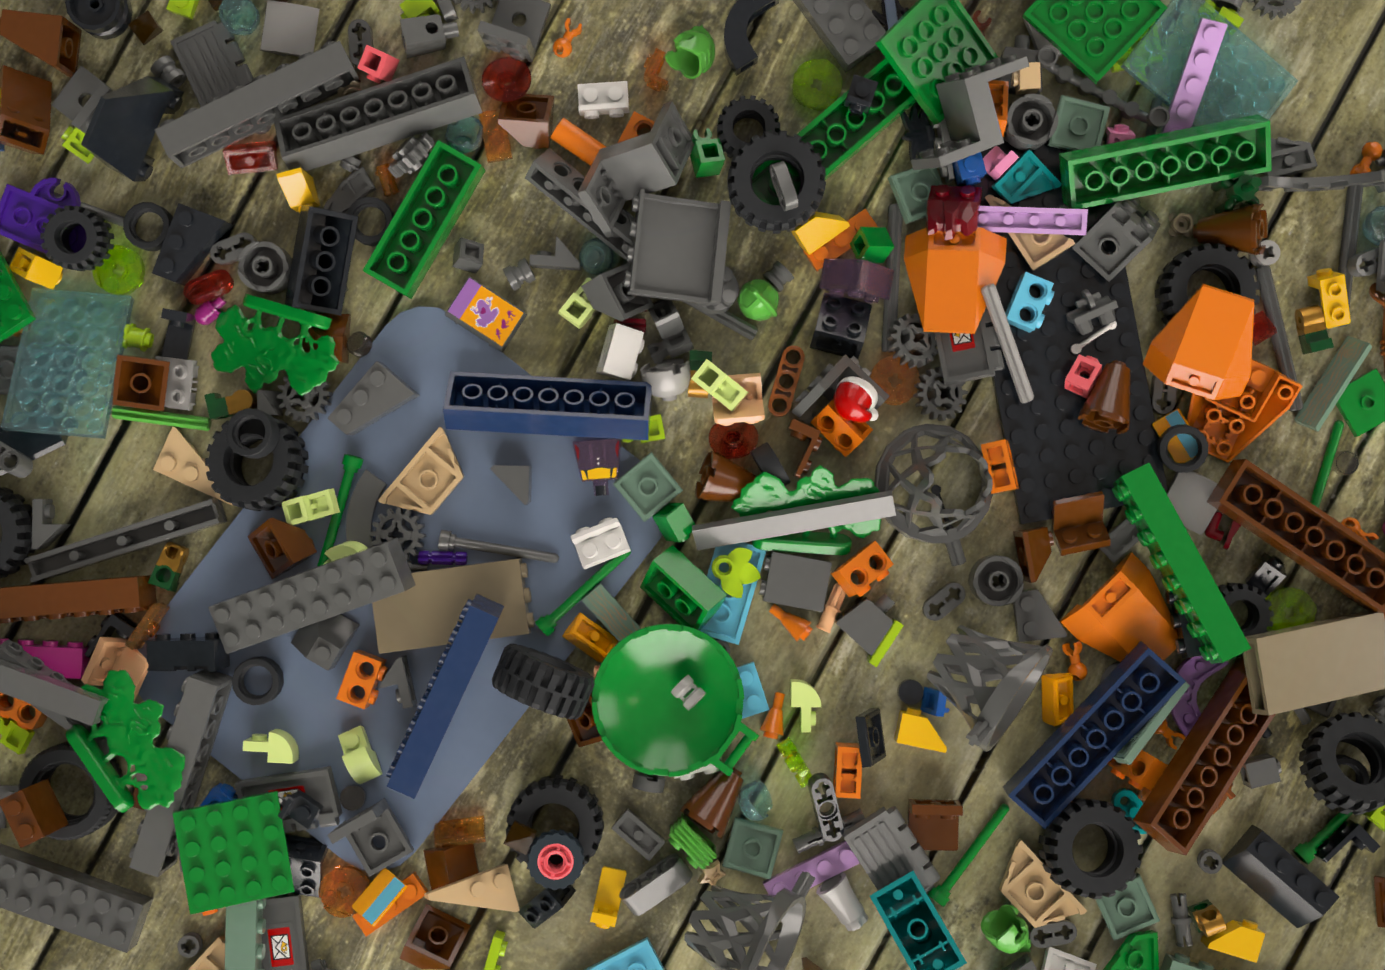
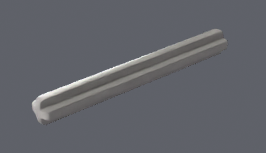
M995 284L985 285L981 292L1021 403L1030 402L1033 400L1034 394Z

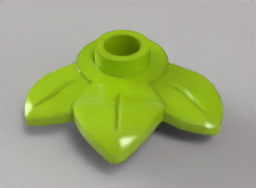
M735 548L728 555L716 557L712 563V572L715 577L721 579L722 589L735 598L742 597L743 584H750L761 578L757 568L749 563L752 551L747 548ZM723 562L729 565V569L726 572H722L719 569L720 564Z

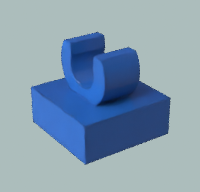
M924 687L921 703L922 712L944 717V713L950 711L949 708L945 707L947 698L936 688Z

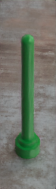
M1337 420L1333 424L1310 503L1318 508L1344 428V423L1341 420Z
M344 454L342 464H344L343 469L345 471L337 496L340 513L331 516L317 567L330 559L324 553L334 546L354 473L361 469L364 461L363 458L350 454Z
M631 551L610 559L550 615H542L535 621V624L546 636H550L556 630L555 627L558 625L556 622L631 554Z
M1003 803L999 806L942 885L938 884L936 888L934 887L928 895L942 907H945L950 900L949 896L951 893L949 891L1009 812L1007 804Z
M1339 812L1308 843L1306 841L1303 844L1299 843L1292 851L1301 861L1309 865L1315 859L1316 849L1353 813L1344 814Z

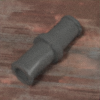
M1176 893L1170 894L1173 911L1171 923L1175 926L1176 945L1178 947H1184L1183 936H1185L1187 947L1193 946L1190 929L1192 917L1188 914L1186 893H1179L1180 904H1178Z

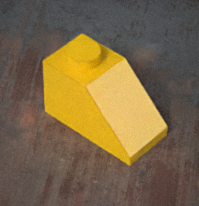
M301 167L276 174L291 209L300 213L301 205L320 206L314 179Z
M815 212L808 219V222L802 226H797L791 232L799 246L810 255L850 227V224L839 215Z
M19 246L9 266L11 271L23 278L54 290L55 285L60 283L63 276L62 266H57L52 261Z
M907 707V711L900 710L894 735L896 743L946 753L947 747L928 718L921 714L922 710Z
M1243 919L1242 922L1232 920L1226 923L1227 929L1209 937L1205 935L1201 937V942L1210 949L1257 963L1265 933L1257 928V923Z

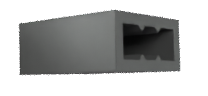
M772 551L771 556L766 555L764 570H767L768 574L767 579L761 581L759 595H763V601L823 612L832 562Z

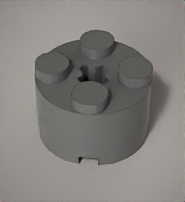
M1028 94L1013 102L1008 109L1004 140L1012 147L1022 151L1029 149L1031 151L1037 150L1043 146L1055 133L1058 126V114L1052 105L1053 103L1047 97L1040 94ZM1027 119L1031 120L1032 127L1028 125Z
M266 241L252 242L241 251L238 258V275L246 286L268 295L280 293L287 288L292 258L287 251L274 243ZM265 264H268L269 269L267 272H265Z
M988 555L979 559L971 568L968 579L970 589L975 597L992 606H1004L1013 603L1019 598L1024 587L1023 573L1020 566L1012 559L1000 555ZM993 576H999L998 580L1001 582L999 585L993 584Z

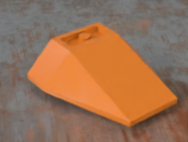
M977 227V230L969 236L956 232L951 240H944L943 232L941 231L928 235L926 228L906 235L904 263L924 332L975 334L987 307L981 289L988 284H995L996 286L1005 266L1007 238L981 227Z
M1203 284L1151 341L1143 365L1164 384L1212 400L1240 397L1251 376L1255 300Z
M1252 359L1251 376L1240 397L1212 400L1191 393L1186 420L1190 426L1197 428L1205 435L1208 442V454L1229 463L1291 407L1302 385L1279 371Z
M1130 552L1113 569L1116 573L1083 605L1077 604L1059 622L1077 640L1119 662L1140 641L1164 661L1176 650L1175 639H1178L1177 630L1173 629L1171 625V613L1150 570Z

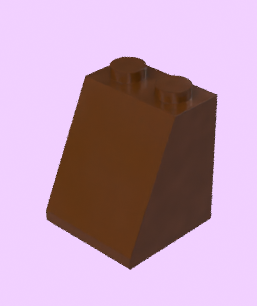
M2 9L0 17L1 36L72 78L78 67L82 33L80 28L60 15Z
M48 779L0 800V806L20 848L69 825Z

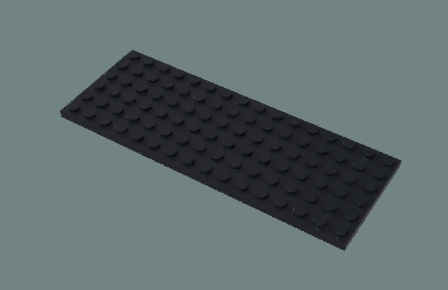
M1027 119L1028 125L1032 127L1031 120ZM1005 140L1004 143L997 145L1006 155L1011 150L1018 157L1025 152L1012 147ZM1047 141L1039 149L1032 150V153L1061 183L1059 154L1070 151L1047 146ZM994 147L982 151V158H984ZM988 173L981 179L980 183L972 185L973 187H982L980 206H990L985 199L990 194L1006 202L991 187L996 181ZM1062 186L1009 204L1012 207L1069 209L1063 203ZM1113 203L1082 208L1088 209L1086 233L1111 208ZM993 232L1007 238L1005 266L996 284V289L1005 312L1019 278L1024 272L1054 283L1051 289L1054 291V296L1050 304H1045L1042 314L1045 317L1039 329L1035 328L1034 331L1029 333L1009 324L1034 394L1032 401L1027 403L1020 402L1001 346L991 349V351L1001 350L1004 369L995 371L992 381L1003 439L1009 440L1019 489L1013 490L1019 524L1053 519L1054 501L1087 493L1102 491L1104 494V509L1124 506V503L1122 501L1119 502L1113 493V483L1121 476L1147 463L1151 464L1167 494L1168 488L1164 467L1157 453V443L1159 440L1157 432L1152 425L1155 419L1145 367L1143 365V356L1126 266L1108 282L1071 246L1033 271L1008 233ZM1084 235L1064 236L1073 239L1076 244ZM1106 240L1102 243L1105 251L1113 252L1116 250V245L1113 241ZM1034 285L1030 286V295L1034 298H1039L1040 289ZM1087 289L1091 295L1099 292L1101 297L1109 296L1111 300H1116L1118 308L1114 309L1117 322L1116 328L1109 329L1082 348L1080 353H1072V345L1080 344L1106 326L1100 324L1098 317L1091 319L1094 330L1082 335L1078 333L1074 324L1067 320L1066 313L1077 309L1075 302L1082 299L1081 291ZM1027 309L1020 310L1021 319L1029 321L1031 318L1030 312ZM1079 354L1084 357L1092 356L1102 364V370L1107 363H1111L1114 360L1126 363V367L1130 369V426L1127 432L1116 434L1117 429H1109L1108 433L1100 432L1082 424L1083 419L1078 420L1079 412L1086 398L1065 389V378ZM1086 374L1081 375V377H1084L1086 379L1089 378V376Z

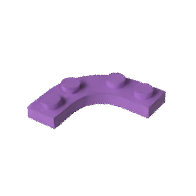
M1202 656L1189 657L1175 671L1190 685L1171 710V715L1185 738L1201 715L1197 705V691L1200 684L1206 678L1228 665V661L1211 664L1209 660L1205 661Z

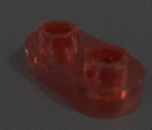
M219 269L190 280L185 285L183 293L190 303L195 305L202 304L229 293L234 286V279L228 271Z

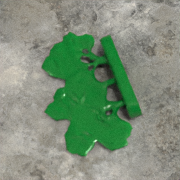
M246 293L243 305L257 310L255 316L249 319L246 318L241 309L236 305L228 308L225 312L221 311L215 328L224 339V342L217 345L215 350L211 352L214 368L217 371L232 373L234 370L244 366L246 369L245 382L253 393L260 390L264 383L269 384L275 381L279 371L286 370L291 387L299 395L303 396L314 387L326 382L328 372L334 371L339 364V360L334 355L336 344L333 337L326 335L321 336L318 340H314L308 332V329L312 326L328 330L332 322L331 318ZM262 312L279 316L277 325L267 328L262 327ZM285 319L300 323L299 335L292 339L282 335L281 330ZM250 323H254L252 330H248ZM304 337L305 342L308 343L309 341L310 352H305L302 347ZM299 339V344L294 345L295 340ZM313 343L318 344L317 350H314Z
M819 465L812 471L811 476H805L797 482V489L794 491H789L779 478L763 472L752 483H748L741 489L740 498L733 501L731 508L738 512L740 517L766 513L768 510L789 509L879 493L880 491L874 486L873 480L869 478H851L847 483L838 487L833 479L834 474ZM881 519L829 527L830 533L806 531L752 541V545L759 550L847 555L851 552L852 540L849 536L838 532L843 529L850 530L856 537L864 539L872 531L880 530Z
M110 670L103 682L104 688L102 690L88 684L81 687V689L109 698L108 702L104 704L100 715L103 724L99 728H97L96 724L91 726V733L84 726L75 724L66 731V738L116 810L125 813L134 805V797L126 785H132L139 789L137 798L142 809L151 810L157 805L169 808L170 804L174 802L173 793L181 788L185 756L173 748H157L153 744V739L160 734L161 724L158 720L162 716L164 705L149 699L140 704L134 703L136 686L129 673L125 670ZM102 736L107 738L108 754L105 755L94 738ZM116 755H121L128 765L127 774L123 777L118 775L110 763V760ZM135 765V771L130 772L131 766ZM142 773L147 776V780L137 782V778L132 779V776ZM147 785L148 788L143 790L140 786Z

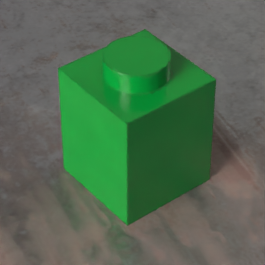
M860 227L850 242L858 263H884L895 247L886 227Z
M669 502L652 516L666 541L678 543L686 541L690 537V533H692V526L695 525L684 503Z

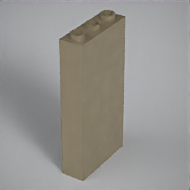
M522 558L411 572L416 584L414 587L372 603L379 654L453 644L448 642L452 631L458 621L463 622V620L459 619V616L467 600H473L476 594L504 606L489 639L529 634L532 632L531 628L535 627L533 612L529 613L528 603L532 602L530 587L526 588L525 578H528L527 563H522Z
M1364 611L1246 636L1252 649L1243 652L1253 714L1269 716L1385 689L1384 613Z

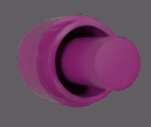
M220 295L213 302L211 300L205 301L195 311L196 321L201 325L211 324L219 317L221 313L220 308L227 303L226 300Z

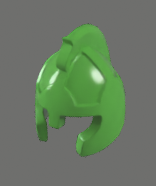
M702 25L694 26L692 29L682 32L673 40L676 52L672 50L665 54V59L671 68L681 71L686 78L695 79L712 66L715 59V44L709 32Z
M761 279L751 280L742 286L737 302L745 317L757 321L767 320L772 316L777 317L779 295L774 286Z
M1009 904L1002 905L999 910L988 912L982 919L981 930L987 940L998 950L1010 954L1030 952L1031 940L1029 939L1028 925L1024 919L1018 916L1019 910Z

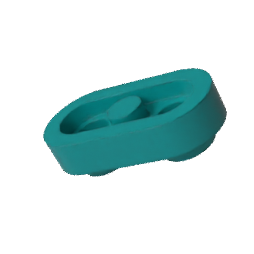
M1127 788L1116 790L1111 798V803L1115 807L1123 809L1126 812L1125 816L1131 817L1132 820L1143 805L1138 796ZM1127 797V803L1124 805L1120 804V799ZM1136 823L1132 827L1134 830H1139L1140 834H1147Z

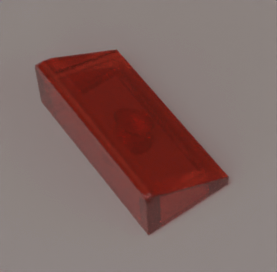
M275 141L230 145L222 151L228 175L278 170Z

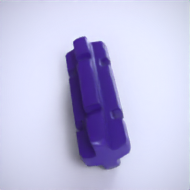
M418 552L419 564L453 565L455 563L456 565H466L468 560L467 552Z

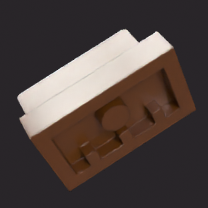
M792 419L787 430L792 431L790 436L802 442L806 438L809 439L793 476L800 478L801 474L806 475L812 464V461L808 459L812 451H818L823 438L819 437L820 430Z
M1102 491L1063 498L1053 502L1052 534L1061 556L1110 546L1111 539L1103 522L1104 494Z
M908 799V826L923 850L957 851L959 816H963V805L959 800Z

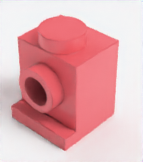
M1079 354L1065 378V389L1087 399L1102 372V364L1092 356L1084 357ZM1086 374L1089 376V378L1086 379L1084 377H1081V375Z

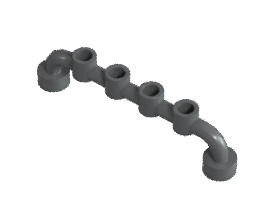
M1044 46L1037 53L1036 62H1040V67L1053 73L1058 83L1066 84L1069 82L1077 87L1080 95L1087 96L1091 94L1099 98L1100 105L1113 106L1121 110V116L1124 119L1129 120L1134 117L1155 129H1159L1168 123L1170 114L1165 107L1157 106L1147 113L1139 109V105L1136 102H1126L1117 97V93L1114 90H1104L1095 85L1088 77L1082 78L1076 75L1070 66L1056 64L1058 52L1054 47Z

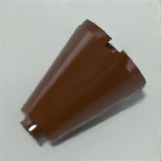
M1256 203L1200 218L1198 223L1193 226V237L1198 240L1199 244L1210 243L1213 246L1219 243L1224 244L1225 249L1232 247L1239 252L1261 255L1266 245H1261L1263 238H1267L1268 234L1266 210H1261L1264 204Z
M1114 360L1104 366L1079 412L1078 420L1083 419L1082 424L1084 426L1108 433L1109 429H1117L1116 434L1125 433L1129 430L1130 369L1126 367V363Z
M711 451L706 455L700 468L699 474L702 475L700 482L697 481L695 497L701 500L733 502L735 499L740 498L741 489L748 483H752L757 476L721 454Z
M734 767L730 777L719 770L679 810L683 814L688 811L690 819L713 834L715 830L718 831L717 837L720 839L725 833L744 781L740 778L742 773Z

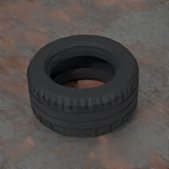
M68 741L43 750L36 757L32 758L27 764L28 766L24 768L18 785V791L45 779H48L50 783L52 775L61 764L76 765L88 774L92 780L95 792L93 803L87 813L73 815L64 812L69 825L46 836L64 841L79 839L93 833L111 821L115 813L118 812L109 802ZM112 758L110 763L118 775L123 777L119 763L116 762L115 758Z

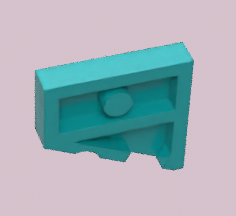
M1029 149L991 187L1007 204H1012L1061 186V183Z

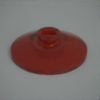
M503 57L494 60L485 68L482 74L484 91L489 97L500 102H510L521 98L529 90L532 81L528 66L523 61L513 57Z
M735 422L729 426L715 423L709 432V444L712 450L729 459H738L749 455L757 447L759 440L756 427L745 422Z

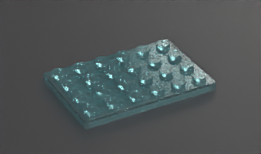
M1171 0L1167 5L1168 8L1153 23L1120 66L1170 107L1200 18L1203 17L1228 25L1192 127L1257 114L1269 120L1298 82L1294 76L1205 0Z
M32 288L29 306L36 320L23 327L1 422L3 430L106 438L113 405L117 354L123 355L124 328L126 324L130 323L134 303L132 296Z

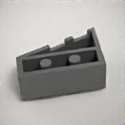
M376 361L328 416V419L346 435L353 436L420 395L386 365Z

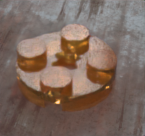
M888 356L880 360L871 370L870 378L889 395L888 399L884 402L886 405L897 406L906 403L918 391L914 387V384L920 383L918 370H916V367L909 368L908 362L900 365V357L893 359L892 356ZM893 374H898L897 378L901 380V384H897L893 388L891 383L888 382V377L890 378Z
M337 866L322 879L319 886V898H321L324 904L323 907L329 914L340 918L350 917L357 913L352 908V905L369 886L370 881L362 871L355 867ZM344 885L349 887L348 890L351 891V895L347 894L345 898L341 896L342 892L338 890L339 887L343 888Z

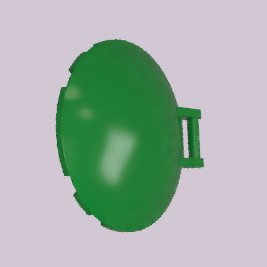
M657 624L639 629L619 641L606 655L597 671L594 680L595 685L592 690V712L597 730L603 742L614 756L639 772L648 775L674 777L690 774V772L706 767L711 763L730 777L734 771L733 767L751 742L756 741L760 736L741 722L744 690L733 659L716 640L695 628L679 624ZM687 675L694 680V684L697 687H701L706 692L704 697L689 711L683 706V701L680 698H675L671 693L672 689ZM739 731H741L745 735L726 761L723 762L720 760V757Z

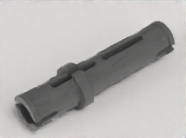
M860 808L841 817L844 831L865 819ZM832 822L829 823V832L833 831L834 825ZM816 826L812 828V831L792 839L798 854L818 844L819 846L825 845L824 842L827 841Z

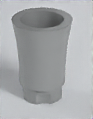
M844 872L824 881L816 890V894L830 907L848 931H855L868 921L864 907L858 900Z

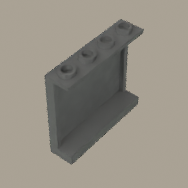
M641 189L637 196H633L632 211L636 213L635 221L630 222L629 236L633 237L632 246H628L626 261L630 262V270L626 271L624 276V287H628L627 294L717 306L721 303L731 201L721 200L717 204L644 193L645 189Z

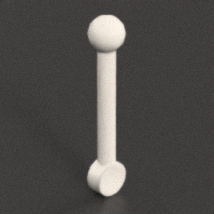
M1114 321L1106 325L1080 344L1072 345L1071 352L1074 354L1080 353L1082 348L1109 329H1115L1117 322Z

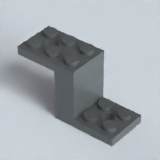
M1012 54L1003 58L997 57L986 61L984 65L980 66L979 64L966 68L965 72L947 75L944 77V82L936 84L951 141L940 144L941 148L936 150L930 148L919 152L920 157L911 160L913 170L943 167L1004 143L988 82L1029 67L1027 56L1016 58V55Z
M672 101L663 105L650 132L602 148L596 155L577 194L602 233L612 231L625 202L633 199V196H637L641 189H645L644 193L649 194L677 185L694 143L691 139L692 134Z

